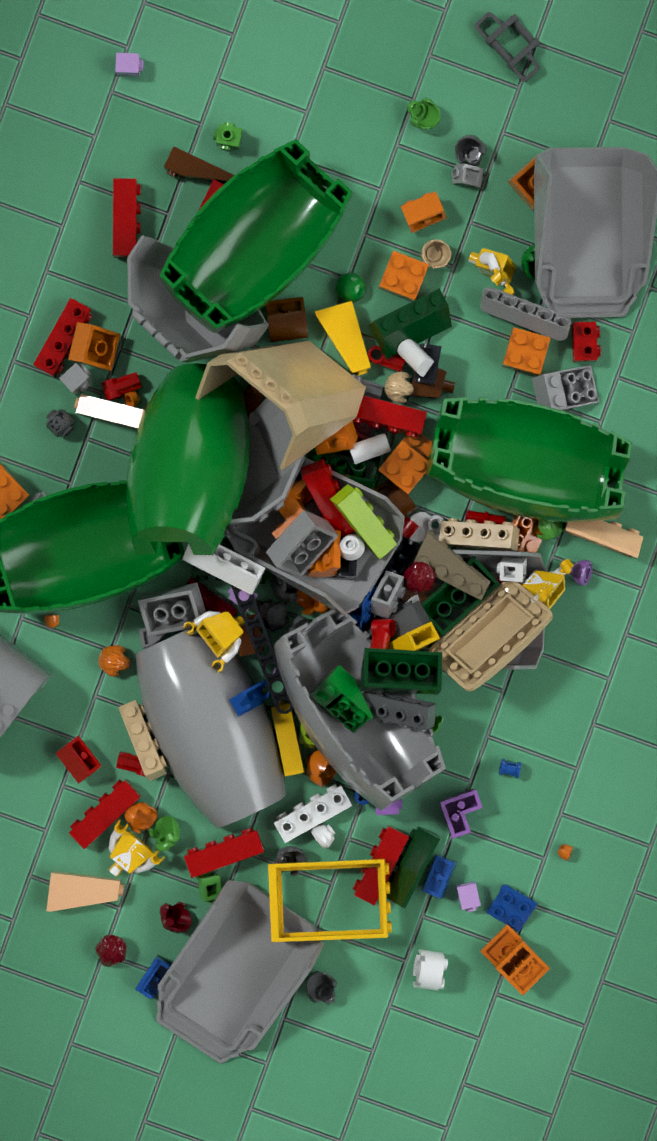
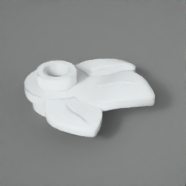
M419 512L410 517L418 525V529L410 537L411 540L423 542L429 530L439 540L441 521H444L442 517L437 515L430 516L426 512ZM434 521H437L439 523V527L437 529H434L432 527V523Z

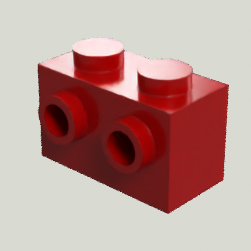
M596 321L573 322L571 324L573 362L597 361L598 357H601V347L597 345V338H600V326H596Z
M79 736L55 753L78 784L102 766Z

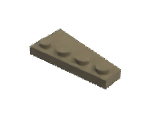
M429 530L414 562L418 561L428 564L433 568L435 577L482 600L490 581L473 566L466 564L461 556L453 553L447 548L448 545L443 541L440 542L434 537L435 534Z

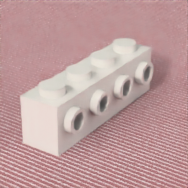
M188 544L182 559L251 595L258 586L265 567L220 544L213 555H194Z
M335 783L326 788V793L322 795L317 793L310 797V802L306 804L301 802L292 807L294 811L288 814L285 811L277 815V820L274 821V824L284 842L292 840L351 807L352 803L342 785L337 786Z

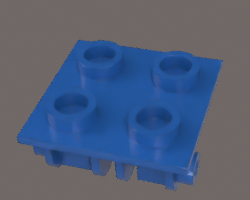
M379 579L368 593L362 606L353 610L350 614L357 621V624H360V630H362L364 624H368L370 621L371 599L378 587Z
M503 884L486 913L519 932L538 903L534 899L524 896L523 893H519L518 890L512 889L508 884Z

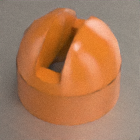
M130 391L124 394V401L127 406L134 407L140 403L141 397L137 395L138 392Z
M59 614L44 615L46 626L49 628L56 627L59 624Z
M561 845L557 851L559 857L568 861L573 846Z

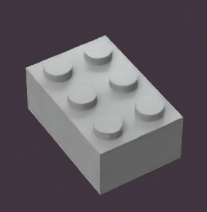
M303 510L266 553L277 568L301 577L339 535L328 520Z
M198 582L147 592L137 600L148 636L184 630L183 625L186 622L193 623L194 619L206 612Z

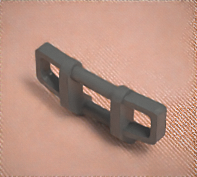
M487 12L474 25L475 29L483 36L487 45H491L503 58L510 70L512 69L522 81H528L540 69V66L530 52L541 42L537 38L535 39L519 22L516 14L503 23L493 13ZM488 17H492L501 26L488 37L482 31L480 25ZM512 25L529 43L514 58L496 40ZM525 56H528L535 68L524 77L515 66Z

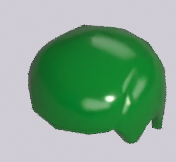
M350 272L342 274L337 279L335 289L341 299L354 303L360 301L365 296L366 286L364 280L359 275Z

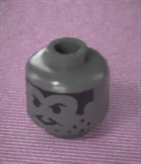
M54 409L46 417L48 419L46 427L56 437L65 438L75 428L73 426L74 419L64 409L58 411Z

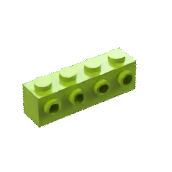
M347 484L330 500L357 535L362 538L371 553L378 559H381L397 545L393 539L395 535L389 528H384L383 524L385 522L378 514L374 515L372 505L367 500L364 502L361 498L364 496L357 487L352 488Z

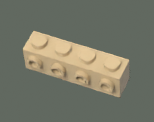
M449 518L448 521H441L439 541H443L448 547L517 552L520 529L511 522H502V525H498L493 521H484L483 524L478 523L476 520L467 519L466 522H460L459 519Z
M134 700L118 707L145 777L152 781L166 775L165 767L167 763L164 756H160L158 752L160 747L156 738L153 739L151 726L144 716L146 713L143 704L139 705Z

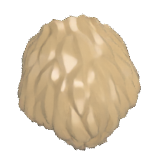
M406 372L393 373L385 382V393L395 403L406 402L407 398L403 399V397L410 395L414 390L413 385L406 380L410 378V375Z

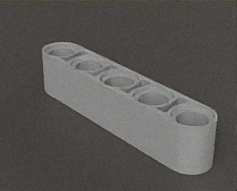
M492 287L483 290L480 303L482 311L559 341L565 340L568 337L571 319L568 316Z

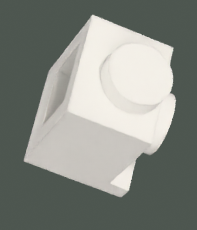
M503 557L497 564V574H500V580L523 582L526 577L527 558Z

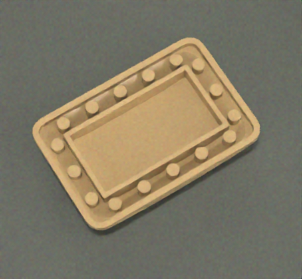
M504 581L439 639L429 651L442 652V670L464 690L474 691L526 648L550 623L553 613L541 601L535 600V596L518 582Z

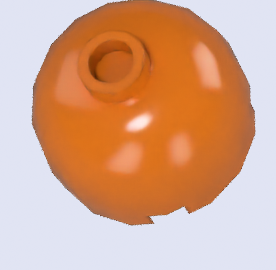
M319 750L309 754L306 758V773L309 779L324 788V785L327 786L337 772L325 760Z

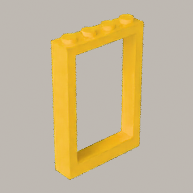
M385 859L268 864L271 942L388 938V933H392V922L388 921V913H391V902H387V894H390V882H386V875L389 874V863H385ZM378 867L380 929L284 933L282 871Z

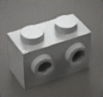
M75 363L59 379L76 395L80 391H86L91 386L89 382L92 379L89 376L92 373L83 364L79 366Z
M386 570L371 599V613L389 619L391 613L396 612L398 600L403 598L406 591L404 576Z

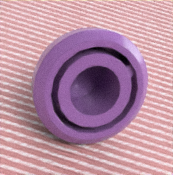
M590 560L578 561L573 564L574 566L568 575H571L577 584L585 586L591 578L592 563Z

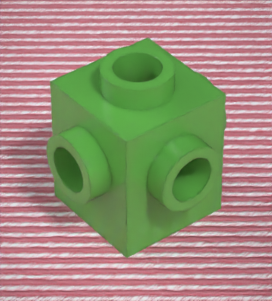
M224 122V125L219 124V129L215 128L213 140H216V146H220L219 149L224 151H231V149L239 150L243 132L242 128L235 127L236 124Z

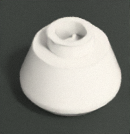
M355 534L344 536L340 542L341 556L346 560L360 558L365 550L362 538Z
M320 824L311 830L313 837L323 849L329 848L335 839L333 835L336 833L329 824L327 826Z

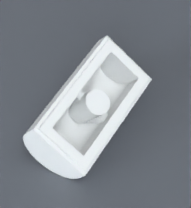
M404 340L398 346V354L420 376L424 377L434 361L413 340Z
M385 433L355 443L354 448L349 451L354 463L358 464L391 452Z

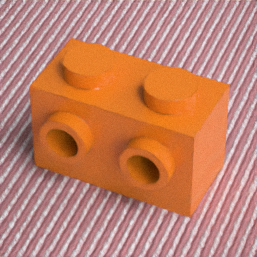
M436 191L426 193L419 199L407 201L401 206L411 233L447 219Z

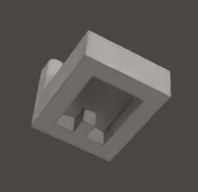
M464 163L457 164L452 170V184H464L479 188L481 187L484 168Z

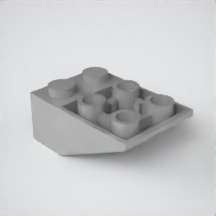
M591 365L547 373L532 378L537 404L564 411L599 403Z

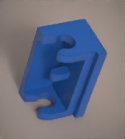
M266 680L229 699L238 717L263 704V701L271 696L270 692L266 694L262 692V688L267 686Z
M436 855L423 892L443 898L457 862Z
M157 955L135 990L149 999H154L159 991L158 984L171 966V963Z

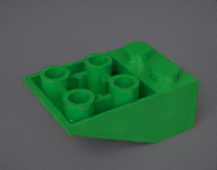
M340 665L325 676L310 694L317 703L321 704L352 733L356 732L373 718L354 677Z

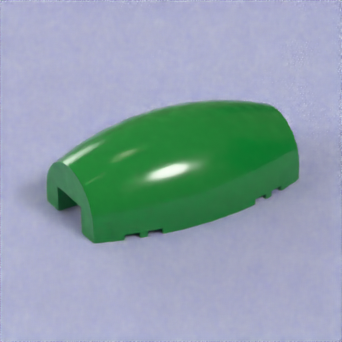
M297 139L274 149L268 155L260 157L258 161L249 167H245L211 196L187 225L182 236L179 237L176 246L171 254H169L160 273V280L173 298L195 320L209 331L217 333L260 310L280 295L305 271L336 229L351 199L352 191L341 180L337 179L334 182L310 159V151Z
M190 363L173 368L153 394L136 431L130 453L126 487L128 525L136 554H156L158 542H188L194 555H213L224 538V531L227 525L231 524V516L234 509H237L241 499L250 455L249 420L244 394L240 383L235 377H232L199 400L195 397L207 364Z
M468 397L448 398L443 400L436 422L428 458L427 475L469 500L516 516L557 522H594L617 519L624 508L626 491L622 490L624 471L631 458L633 442L613 431L609 433L600 429V425L596 423L591 425L581 421L582 417L544 405L500 398L497 401L486 400L485 397H480L479 400H468Z
M126 480L87 484L41 497L23 505L22 508L14 512H9L0 519V613L29 614L57 612L97 604L120 596L144 585L181 561L185 554L182 542H158L156 554H136L128 525Z

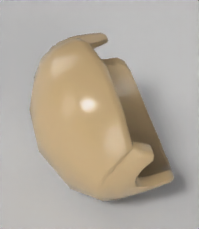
M434 239L424 244L421 257L424 263L429 264V267L441 268L445 267L451 260L452 252L449 245L444 241Z

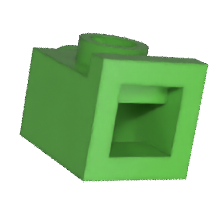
M214 871L196 876L200 898L206 901V903H213L222 889L220 875Z

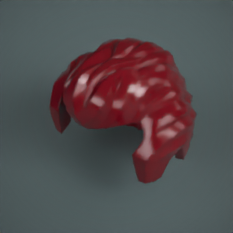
M416 561L412 563L404 572L408 590L415 594L431 590L435 580L433 568L424 562Z
M177 902L173 906L164 903L160 907L161 922L165 929L177 934L188 931L192 918L189 911L184 908L186 907L185 903Z
M106 935L95 947L101 965L105 967L120 964L126 958V943L118 936Z

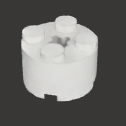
M419 949L420 955L416 954L413 968V976H416V981H413V987L435 991L443 989L445 979L442 977L443 971L447 970L448 959H445L442 952Z

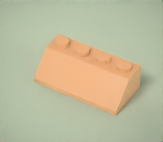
M604 520L565 522L563 528L564 532L630 558H638L643 541V536L639 535L640 531L629 528L627 531L621 528L622 524L611 521V524Z

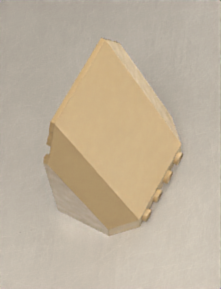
M302 341L220 354L207 363L195 398L199 400L237 374L243 377L284 411L293 435L280 466V469L284 470L356 418L366 386L312 342Z

